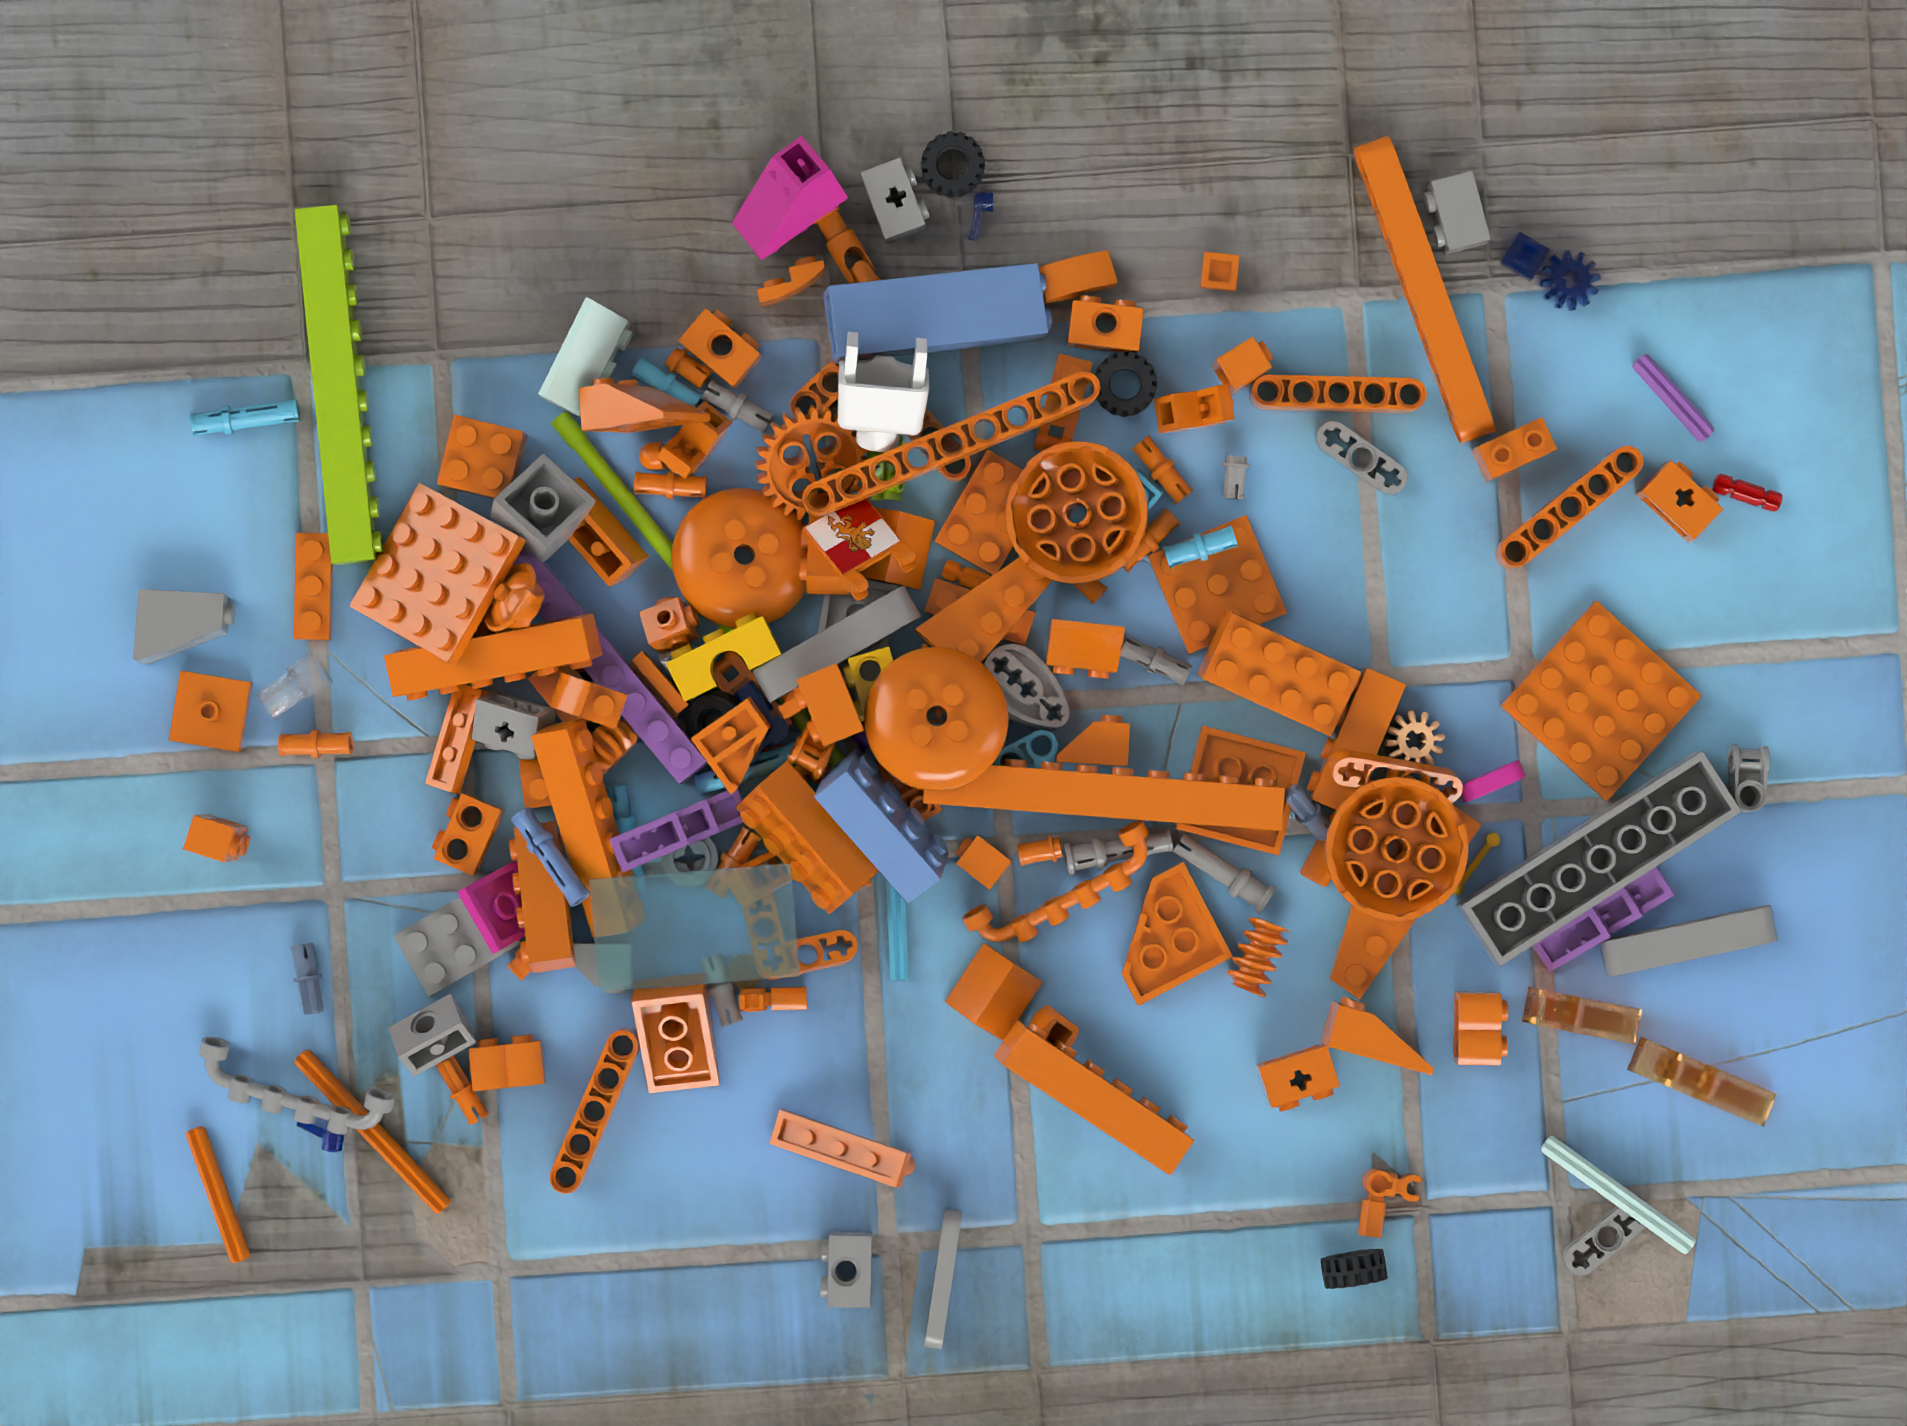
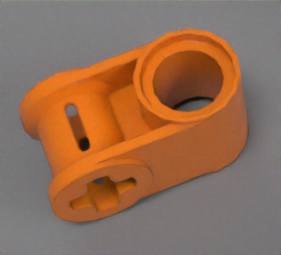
M806 722L786 761L791 765L796 764L812 773V777L818 780L829 762L835 743L823 747L821 740L814 743Z

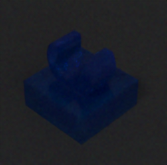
M1519 231L1500 264L1526 280L1531 281L1550 249Z

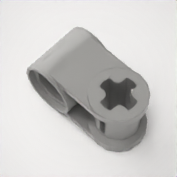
M1731 744L1729 747L1727 758L1729 774L1728 791L1742 811L1740 813L1757 811L1766 803L1767 775L1770 764L1768 746H1761L1759 749L1739 748L1737 744ZM1742 760H1753L1754 762H1743ZM1744 787L1750 788L1754 793V802L1750 806L1744 805L1740 800V791Z

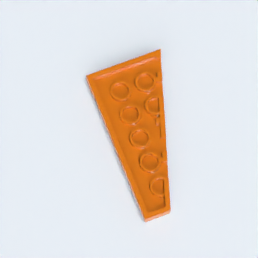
M1410 774L1405 777V778H1410V779H1415V780H1417L1416 778H1414V777L1411 776ZM1453 805L1462 823H1464L1469 844L1482 825ZM1393 839L1386 845L1388 855L1391 858L1400 855L1402 844L1399 839ZM1351 905L1329 979L1360 1000L1416 919L1406 921L1382 920L1369 916Z

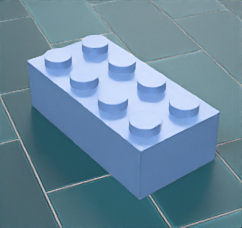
M856 748L824 773L814 798L909 904L941 879L949 855L947 852L948 847L939 835H933L926 828L922 815L915 808H909L905 804L896 785L891 781L886 782L878 773V767L874 760L867 754L862 755Z

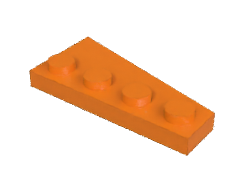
M1019 557L915 628L914 632L932 647L955 649L974 657L982 663L1053 580L1035 572Z

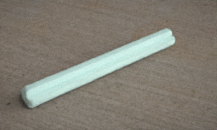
M1548 1137L1542 1145V1153L1681 1253H1689L1695 1245V1237L1556 1137Z

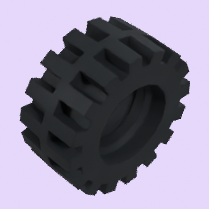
M948 131L946 134L935 136V139L930 140L927 144L921 160L923 178L928 187L933 189L936 194L947 196V198L958 196L960 198L969 192H973L976 186L980 184L985 169L984 156L980 145L971 136L968 137L962 132L953 133V131ZM951 150L958 151L967 158L968 169L961 178L948 179L939 172L938 161L945 152Z
M1130 351L1117 352L1101 362L1095 372V376L1100 383V392L1096 400L1103 409L1114 416L1127 417L1137 415L1145 410L1154 399L1157 389V376L1151 363L1149 364L1142 355L1139 356ZM1119 370H1130L1139 378L1140 389L1134 397L1121 399L1111 391V377Z
M1383 1249L1350 1251L1320 1259L1326 1289L1356 1287L1388 1279Z

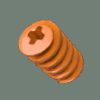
M1249 917L1248 921L1256 929L1255 931H1243V935L1250 943L1238 944L1237 948L1245 955L1244 957H1233L1232 961L1239 967V970H1227L1226 974L1234 981L1231 984L1265 998L1266 993L1259 987V984H1271L1272 980L1264 972L1277 970V966L1270 961V958H1282L1283 954L1275 946L1288 944V940L1281 935V931H1292L1258 917Z

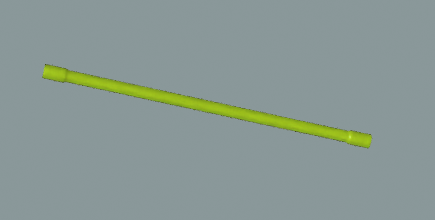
M567 410L561 413L551 422V425L567 445L575 450L672 570L671 554L673 543L589 441L587 434L582 431ZM715 624L719 629L722 628L724 634L734 630V628ZM782 698L777 699L780 705L784 704ZM804 709L792 716L791 719L803 731L811 715L807 709ZM836 745L832 749V755L828 762L830 767H833L845 757Z

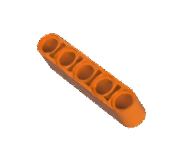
M1268 374L1256 379L1250 388L1249 396L1252 404L1262 410L1410 413L1423 405L1427 392L1424 384L1415 378ZM1264 383L1272 385L1276 392L1275 399L1268 402L1260 399L1257 393L1258 386ZM1303 384L1309 387L1311 399L1308 402L1296 400L1293 396L1294 386ZM1332 385H1339L1345 389L1347 397L1343 403H1336L1330 399L1328 392ZM1367 386H1376L1380 389L1382 393L1380 403L1372 404L1366 400L1364 391ZM1402 387H1411L1416 391L1417 401L1415 404L1409 405L1401 400L1400 390Z
M1622 446L1609 453L1505 537L1497 545L1495 551L1498 563L1504 568L1516 569L1531 561L1641 471L1643 456L1640 451L1632 446ZM1619 454H1625L1630 457L1632 468L1629 472H1622L1618 469L1616 460ZM1592 476L1600 477L1604 482L1605 488L1601 495L1594 494L1589 489L1588 483ZM1564 498L1572 499L1576 503L1577 512L1574 517H1568L1563 514L1561 503ZM1538 520L1544 521L1549 526V536L1544 540L1537 538L1533 532V526ZM1509 543L1518 544L1522 550V556L1518 562L1510 561L1506 556L1505 550Z
M619 1028L607 1039L550 1172V1184L559 1193L567 1194L575 1191L587 1174L640 1051L638 1033L631 1028ZM625 1035L632 1040L633 1049L629 1054H621L616 1050L614 1043L617 1036ZM612 1068L618 1073L619 1081L616 1086L609 1087L603 1084L600 1077L603 1069ZM590 1101H598L603 1105L605 1110L603 1118L596 1120L589 1117L586 1107ZM584 1134L589 1138L591 1145L587 1152H579L573 1147L572 1140L574 1135ZM570 1167L576 1173V1182L571 1185L562 1183L558 1177L560 1168Z

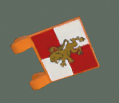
M867 498L822 516L804 526V532L842 578L856 601H860L869 595L867 590L868 581L859 572L892 553L895 561L904 573L916 568V563L914 562L916 560L915 552L902 542Z

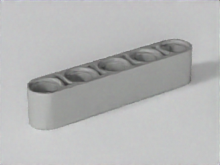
M903 585L760 666L752 673L769 703H772L791 692L794 688L799 687L796 679L835 663L839 665L922 616Z
M1764 905L1608 938L1601 942L1607 976H1616L1778 941L1771 905Z

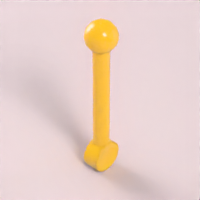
M1489 833L1486 836V844L1464 872L1458 887L1453 893L1454 895H1460L1464 891L1463 885L1489 850L1499 845L1500 836L1498 834Z

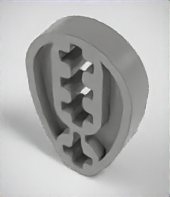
M1006 644L990 652L983 660L982 664L994 675L1003 690L1010 720L1032 729L1047 731L1057 730L1067 723L1070 711L1064 692L1048 666L1031 649L1019 644ZM1001 660L1004 663L1002 666L1003 671L996 674L993 671L995 668L994 663ZM1014 672L1017 675L1016 683L1010 686L1006 682L1009 678L1007 674ZM1027 683L1031 687L1028 691L1030 695L1022 697L1020 695L1021 686ZM1054 707L1057 710L1055 713L1056 718L1050 721L1046 717L1049 713L1047 709Z

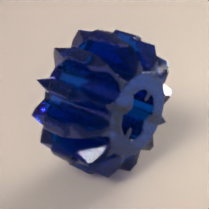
M1565 250L1562 254V260L1554 254L1549 258L1552 267L1543 266L1541 268V273L1549 278L1539 281V287H1550V291L1543 298L1547 301L1553 296L1557 297L1554 308L1560 309L1566 301L1569 311H1574L1577 308V301L1585 307L1590 303L1587 294L1595 296L1598 293L1597 287L1590 283L1599 281L1601 277L1600 274L1589 273V270L1596 265L1594 261H1590L1586 265L1582 264L1585 253L1579 252L1573 261L1571 251ZM1569 273L1574 275L1572 281L1576 283L1571 288L1565 286L1567 280L1562 278V276L1565 277Z

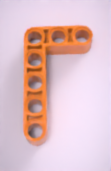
M832 360L795 393L790 402V409L794 418H796L795 409L802 399L809 398L814 400L817 405L816 411L818 415L821 414L825 406L831 410L838 403V391L833 393L826 391L823 387V382L829 375L839 376V363L833 364ZM926 408L922 430L917 435L905 436L910 441L921 438V435L926 430L933 429L938 431L944 427ZM951 435L945 436L941 440V447L947 453H956L961 448V445ZM918 449L928 460L926 452L921 449ZM970 457L962 458L965 462V468L958 474L949 473L945 466L936 470L948 481H961L970 472Z

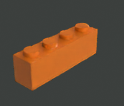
M1369 668L1362 670L1352 691L1347 707L1345 706L1336 725L1338 729L1334 738H1327L1322 747L1319 757L1323 758L1324 762L1319 772L1313 770L1305 790L1310 791L1309 798L1336 811L1340 804L1352 792L1357 790V788L1342 786L1334 780L1328 768L1329 760L1332 755L1341 750H1353L1377 755L1406 684ZM1348 762L1346 767H1340L1339 769L1341 773L1344 774L1346 769L1354 768L1352 764Z
M557 822L540 823L546 831H550L553 834V842L564 856L562 836ZM514 827L515 839L509 840V848L512 861L517 860L518 873H513V884L516 895L521 894L522 907H517L516 909L519 928H525L526 941L520 942L523 963H528L534 973L576 967L569 902L535 853L531 854L527 849L528 843L517 827Z

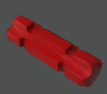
M1722 473L1717 474L1712 485V491L1724 496L1730 494V498L1754 506L1762 505L1763 509L1772 512L1778 511L1783 495L1773 490L1765 491L1764 487L1740 479L1734 481L1733 477Z

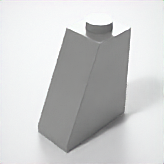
M139 589L133 660L140 664H150L228 634L229 625H233L235 621V604L230 603V598L221 593Z

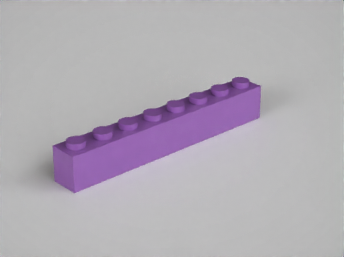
M523 547L512 566L528 563L534 568L536 581L542 587L544 600L538 611L541 618L547 622L588 614L546 562L542 564ZM596 624L603 655L592 659V666L583 669L597 685L628 695L622 716L679 784H684L707 765L708 762L682 726Z

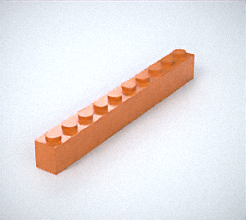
M1005 759V766L991 765L980 777L964 786L943 791L923 790L922 803L1276 831H1282L1285 788L1276 787V780L1255 778L1254 785L1240 784L1241 777L1219 775V782H1206L1205 774L1184 773L1183 780L1169 779L1168 771L1148 770V777L1133 776L1134 769L1112 767V774L1098 773V766L1077 764L1076 771L1062 770V763L1041 762V769L1026 768L1027 760Z

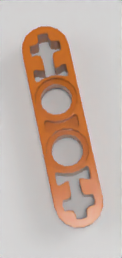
M1353 750L1336 752L1332 755L1328 764L1330 774L1334 780L1342 786L1358 789L1372 782L1373 780L1370 779L1372 771L1378 767L1388 768V774L1385 778H1405L1411 773L1421 774V782L1427 783L1439 790L1437 785L1443 786L1449 780L1451 787H1445L1441 793L1452 803L1460 797L1463 790L1462 782L1456 773L1451 769ZM1348 762H1350L1354 769H1346L1344 774H1342L1339 768L1346 767ZM1389 791L1380 792L1384 794L1395 795L1394 793Z

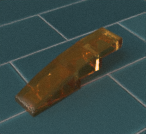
M1640 1037L1627 1068L1631 1072L1763 1127L1777 1096L1774 1092L1643 1037Z

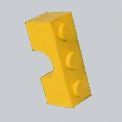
M751 613L735 621L737 628L724 634L722 628L703 637L705 644L693 650L690 644L670 653L673 660L667 662L666 665L684 702L719 686L713 673V664L717 656L722 652L730 650L738 653L744 659L749 670L759 667L783 654L764 616L756 618L755 614Z

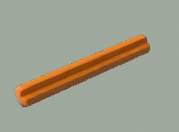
M204 1126L188 1130L185 1136L229 1259L232 1263L243 1261L250 1257V1252L207 1131Z

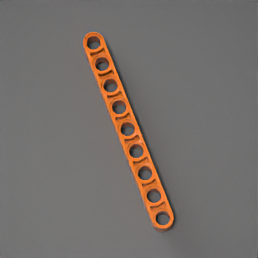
M1387 135L1354 147V155L1455 435L1459 443L1463 444L1494 433L1495 425L1394 145Z
M1077 372L822 478L805 488L802 496L803 506L807 513L812 516H826L1078 411L1095 401L1100 392L1099 380L1091 372ZM1081 380L1087 381L1092 386V395L1088 398H1080L1074 392V383ZM1046 394L1056 396L1060 403L1059 409L1054 412L1044 410L1040 403L1041 397ZM1012 408L1022 409L1027 416L1026 423L1019 426L1011 424L1007 418L1008 411ZM983 421L991 424L994 429V435L985 440L977 437L974 432V426ZM945 436H956L961 442L960 450L956 453L944 451L941 447V440ZM914 449H921L926 452L928 462L922 467H914L908 461V454ZM880 463H889L895 469L894 477L888 481L878 479L874 472L876 466ZM850 476L858 478L862 483V489L854 495L845 493L841 487L843 480ZM816 490L824 491L829 497L828 504L820 509L812 507L808 502L809 495Z

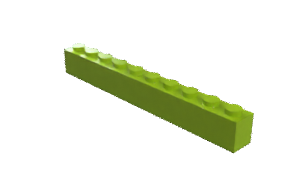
M338 205L294 209L331 564L338 566L374 562L377 559V555L383 552L384 541L382 532L376 531L375 517H380V504L378 496H373L371 482H376L377 474L374 460L369 461L368 447L373 446L371 426H365L364 411H369V398L367 390H362L360 379V376H365L366 369L363 355H358L357 341L362 340V330L359 319L354 320L353 306L358 305V293L356 285L350 283L349 271L355 268L352 249H347L346 235H351L350 219L348 213L343 214V210Z

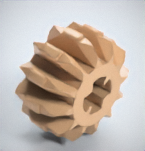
M1413 710L1407 711V723L1400 715H1396L1393 719L1399 729L1389 726L1386 731L1388 734L1394 735V740L1383 741L1384 747L1395 746L1396 748L1388 757L1397 759L1402 755L1401 760L1410 761L1412 759V762L1421 763L1422 758L1426 764L1433 765L1434 760L1429 752L1431 751L1439 755L1443 752L1442 748L1433 745L1434 741L1445 739L1444 734L1433 735L1432 733L1433 730L1439 727L1440 723L1433 721L1426 726L1429 715L1426 712L1420 714L1417 722ZM1409 732L1421 735L1422 740L1418 742L1422 744L1419 748L1415 746L1407 747L1406 740H1410V738L1406 736Z

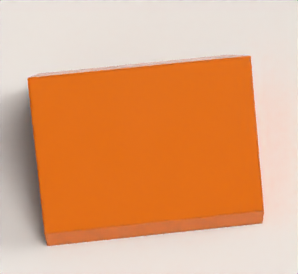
M876 508L902 542L915 552L916 560L914 562L916 563V568L904 573L891 553L859 573L868 580L898 586L904 585L906 588L921 590L935 521L902 511Z
M983 943L945 1000V1003L975 1025L1004 1041L1043 981Z

